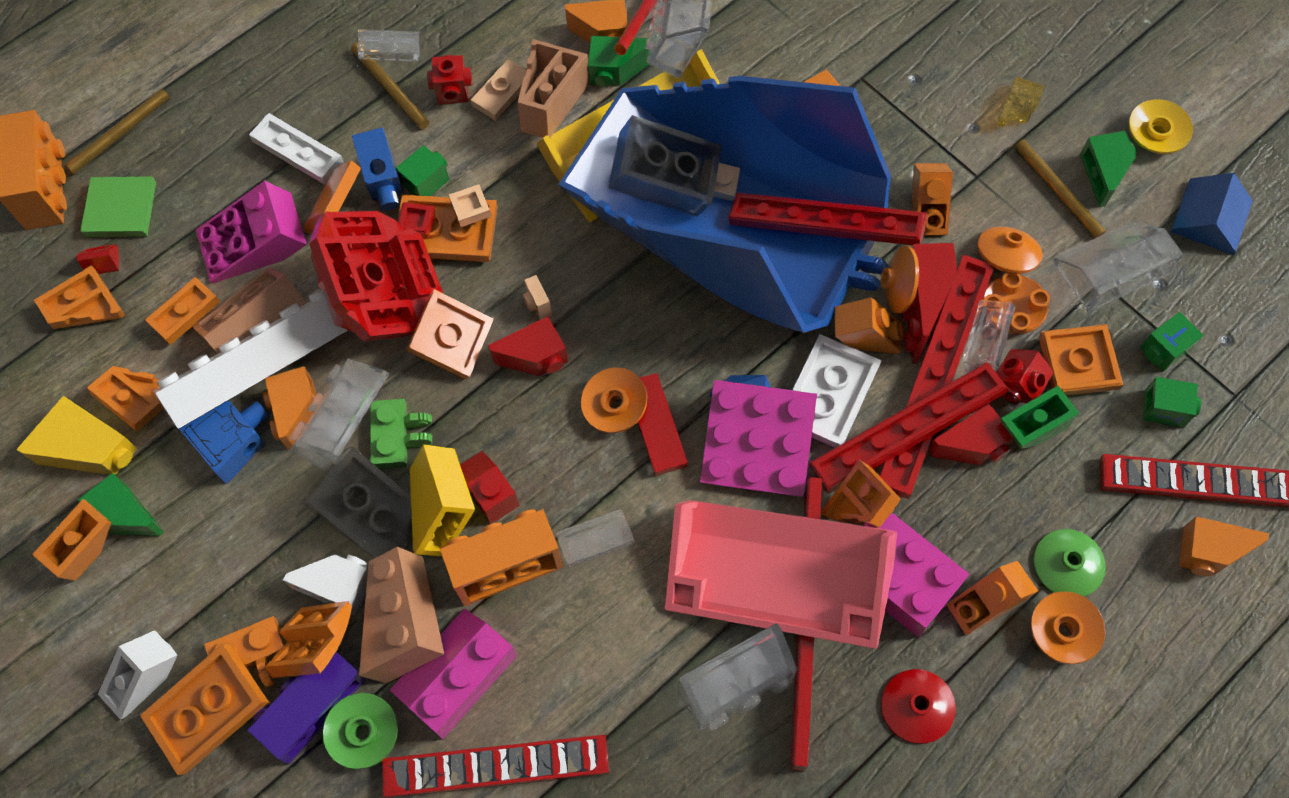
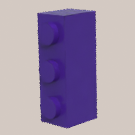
M335 652L328 665L320 674L294 676L286 681L279 691L281 695L271 706H264L253 718L254 724L248 731L280 761L289 765L324 727L326 717L335 704L343 698L354 694L365 682L366 678L359 676V672L341 655Z

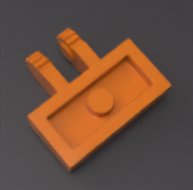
M272 616L204 645L209 656L221 644H230L246 669L254 665L257 666L261 682L265 687L274 685L275 682L265 666L269 663L268 660L281 650L285 642L282 634L279 632L281 629L278 620Z

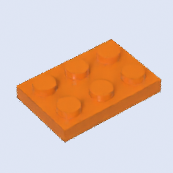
M402 195L399 214L403 202L435 207L436 214L429 240L423 239L430 259L490 262L498 209L496 200H486L491 217L460 227L450 197Z
M221 644L140 716L177 775H185L267 705L269 701L230 644Z

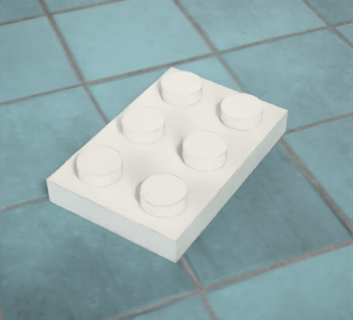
M819 334L793 388L794 391L817 394L812 438L834 448L845 442L882 360Z

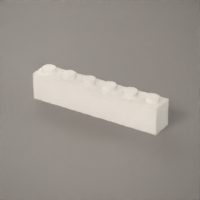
M322 289L308 296L310 302L299 307L295 303L280 311L279 315L281 318L269 324L265 320L249 329L252 335L239 341L235 337L219 346L221 352L215 356L208 358L207 354L193 360L188 364L190 370L178 376L176 372H173L158 380L157 384L159 387L153 390L174 425L178 429L348 331L334 324Z

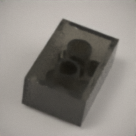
M631 115L619 132L608 188L698 217L712 203L722 145Z

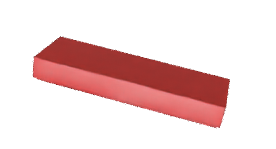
M654 373L640 377L647 391V406L643 416L637 423L655 476L688 467V461L658 374Z

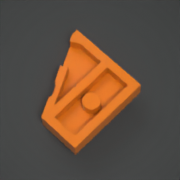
M112 366L87 387L90 395L137 432L164 409L153 390L159 387L157 381L160 379H156L155 375L151 373L131 372L127 368Z
M859 460L823 507L821 515L831 521L880 528L888 516L892 514L901 498L868 464Z

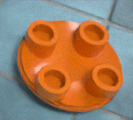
M1006 272L1002 277L995 279L987 286L982 299V310L988 322L998 330L1009 334H1025L1037 329L1045 321L1049 311L1050 295L1031 278L1021 274Z

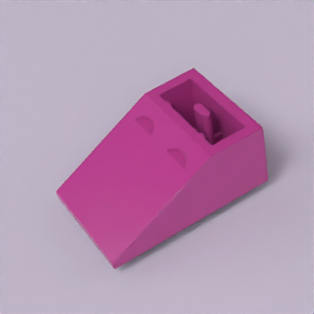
M267 181L260 183L196 229L211 283H217L284 261L307 245L292 194Z

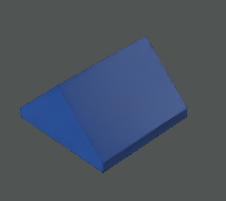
M1234 173L1190 178L1171 232L1234 255L1253 200Z

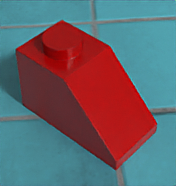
M548 316L488 345L494 364L536 376L557 372L568 362L566 347Z
M987 404L934 439L928 453L934 458L981 466L990 459L995 463L1010 452L1008 446L1013 438L1001 423L999 415Z
M483 451L460 464L469 493L490 524L520 506L515 491L497 465Z

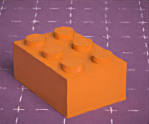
M35 110L0 116V202L25 230L64 224L63 211L67 210V202L62 184L66 183V175L62 168L61 159L65 157V149L61 140L56 139L52 134L49 124L46 121L43 122Z
M534 509L524 511L515 517L516 520L503 525L500 522L490 524L481 530L482 533L469 538L468 536L453 538L447 543L448 546L440 548L453 588L464 606L564 568L558 545L544 509L537 512Z

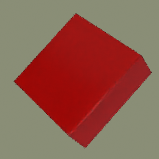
M403 202L398 223L405 229L411 228L419 232L423 239L429 240L436 214L435 207Z

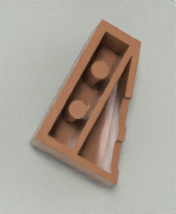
M532 39L531 54L527 60L526 76L523 77L518 99L521 132L540 138L548 135L551 138L589 85L588 54Z
M395 547L369 561L359 670V676L389 683L444 655L424 559L422 556L399 547Z

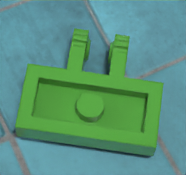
M405 399L371 401L372 468L407 466V448L431 445V434L420 432L407 435V428L429 426L432 424V415L428 413H410L407 415Z

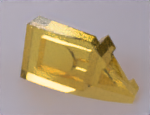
M1016 76L997 125L1001 127L1006 126L1010 120H1017L1021 123L1028 122L1032 112L1037 110L1045 86Z

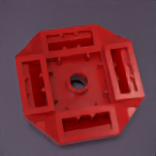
M379 211L325 212L318 217L309 242L312 250L310 258L318 277V286L323 291L334 324L356 333L363 342L412 336L430 293L434 289L443 293L422 235L411 228L405 229L397 221Z

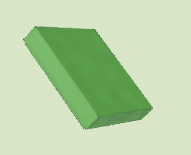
M90 177L80 231L83 236L148 237L156 187L154 178Z

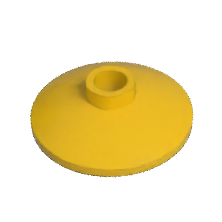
M1153 99L1145 101L1133 110L1129 118L1128 125L1132 138L1142 148L1153 153L1172 154L1178 152L1189 143L1193 134V124L1187 112L1177 104L1167 100Z

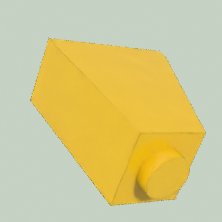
M63 396L16 450L36 465L108 475L114 473L116 475L121 468L129 464L137 448L125 436Z
M423 445L410 467L414 554L442 556L440 548L448 546L447 543L450 540L459 537L475 508L455 449Z

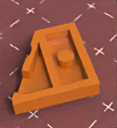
M92 265L34 299L46 321L53 329L120 319L126 316Z

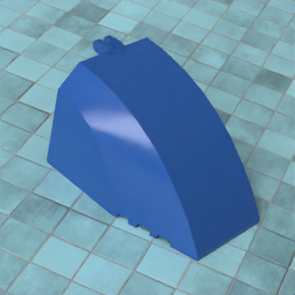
M734 76L729 77L726 84H717L715 79L702 80L701 86L687 87L685 82L674 83L673 89L659 90L657 85L622 88L558 184L562 190L596 216L712 293L756 317L803 333L830 325L835 315V306L841 305L850 286L867 291H877L881 283L876 276L869 273L881 275L883 270L889 266L888 262L882 258L868 255L875 241L730 225L728 217L734 199L729 201L702 194L707 165L709 161L740 168L736 193L887 208L891 175L854 87Z

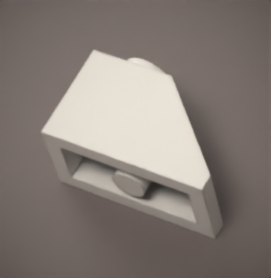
M332 555L286 573L283 581L293 590L326 604L349 601L352 606L351 614L355 616L366 594L367 563L352 555H348L346 559Z
M155 630L120 645L98 695L121 720L127 717L167 679L178 655Z

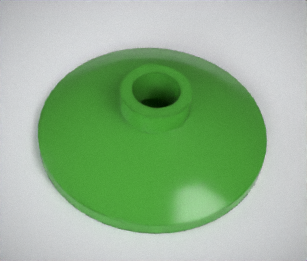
M1061 529L1047 534L1038 543L1033 555V566L1036 576L1042 585L1052 593L1066 591L1085 597L1100 586L1105 576L1106 565L1101 549L1089 536L1076 530ZM1067 556H1075L1078 560V565L1070 564Z
M369 693L352 694L340 700L328 713L323 727V741L328 754L338 764L350 769H365L380 763L393 749L398 735V722L391 706L382 698ZM367 726L369 728L368 737L359 739L357 736L358 730L361 727Z

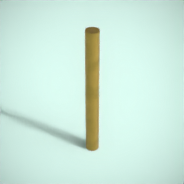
M354 43L351 46L353 54L420 129H425L429 125V120L361 43Z
M161 88L65 164V166L72 174H76L170 99L169 95Z
M1023 139L1018 142L1015 149L1095 239L1103 236L1106 230L1026 140Z

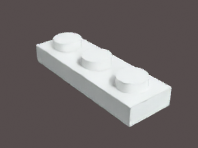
M270 113L249 134L252 142L324 185L332 171L344 163L340 154Z

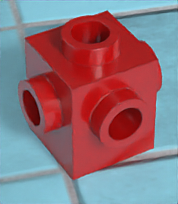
M463 55L432 57V70L427 71L429 89L435 90L438 105L469 102L468 86L473 85L471 67H465Z
M1010 349L996 373L1008 387L1007 393L1002 395V397L1010 403L1018 404L1028 403L1039 397L1054 372L1039 351Z

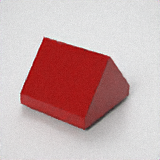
M115 244L86 248L76 255L77 261L83 270L92 265L98 274L119 271L118 246Z

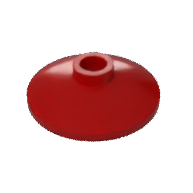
M911 669L897 674L886 685L881 699V710L887 726L899 738L910 743L927 744L940 739L948 732L955 718L956 706L950 688L940 677L926 670ZM915 698H923L926 701V710H919L915 707Z

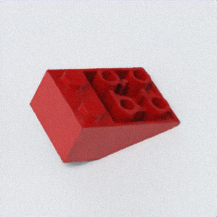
M954 243L913 244L912 246L919 262V281L911 306L907 311L901 313L902 321L908 324L904 345L905 351L911 352L912 364H917L957 275Z

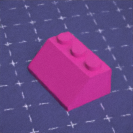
M465 608L440 634L444 655L404 674L390 689L400 701L442 739L448 735L518 656L510 643L486 622Z

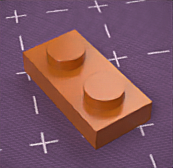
M194 277L147 317L145 321L171 345L219 304L220 301L199 279Z

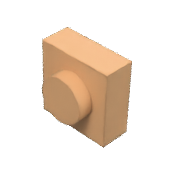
M709 161L702 194L733 201L740 168Z
M479 184L449 194L460 227L491 217L489 207Z
M537 275L525 279L527 292L522 295L530 312L535 310L540 320L547 316L551 317L550 301Z

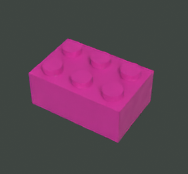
M892 513L880 527V529L897 531L894 567L885 611L919 638L970 574Z

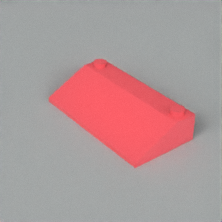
M694 500L675 504L665 610L877 649L894 567L897 531Z

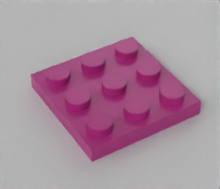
M714 380L700 483L804 497L817 394Z

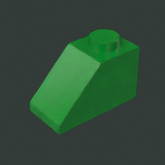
M591 36L588 63L590 85L603 87L610 85L620 86L652 62V38H634L627 52L624 55H618L614 48L620 37Z
M1126 131L1089 137L1080 153L1099 207L1107 205L1136 158L1135 146L1129 141Z
M1056 386L1002 417L1000 421L1020 449L1040 445L1068 429L1079 412L1061 388Z
M114 473L78 499L79 502L82 499L89 502L111 522L108 531L111 535L159 537L164 533V530L127 484Z

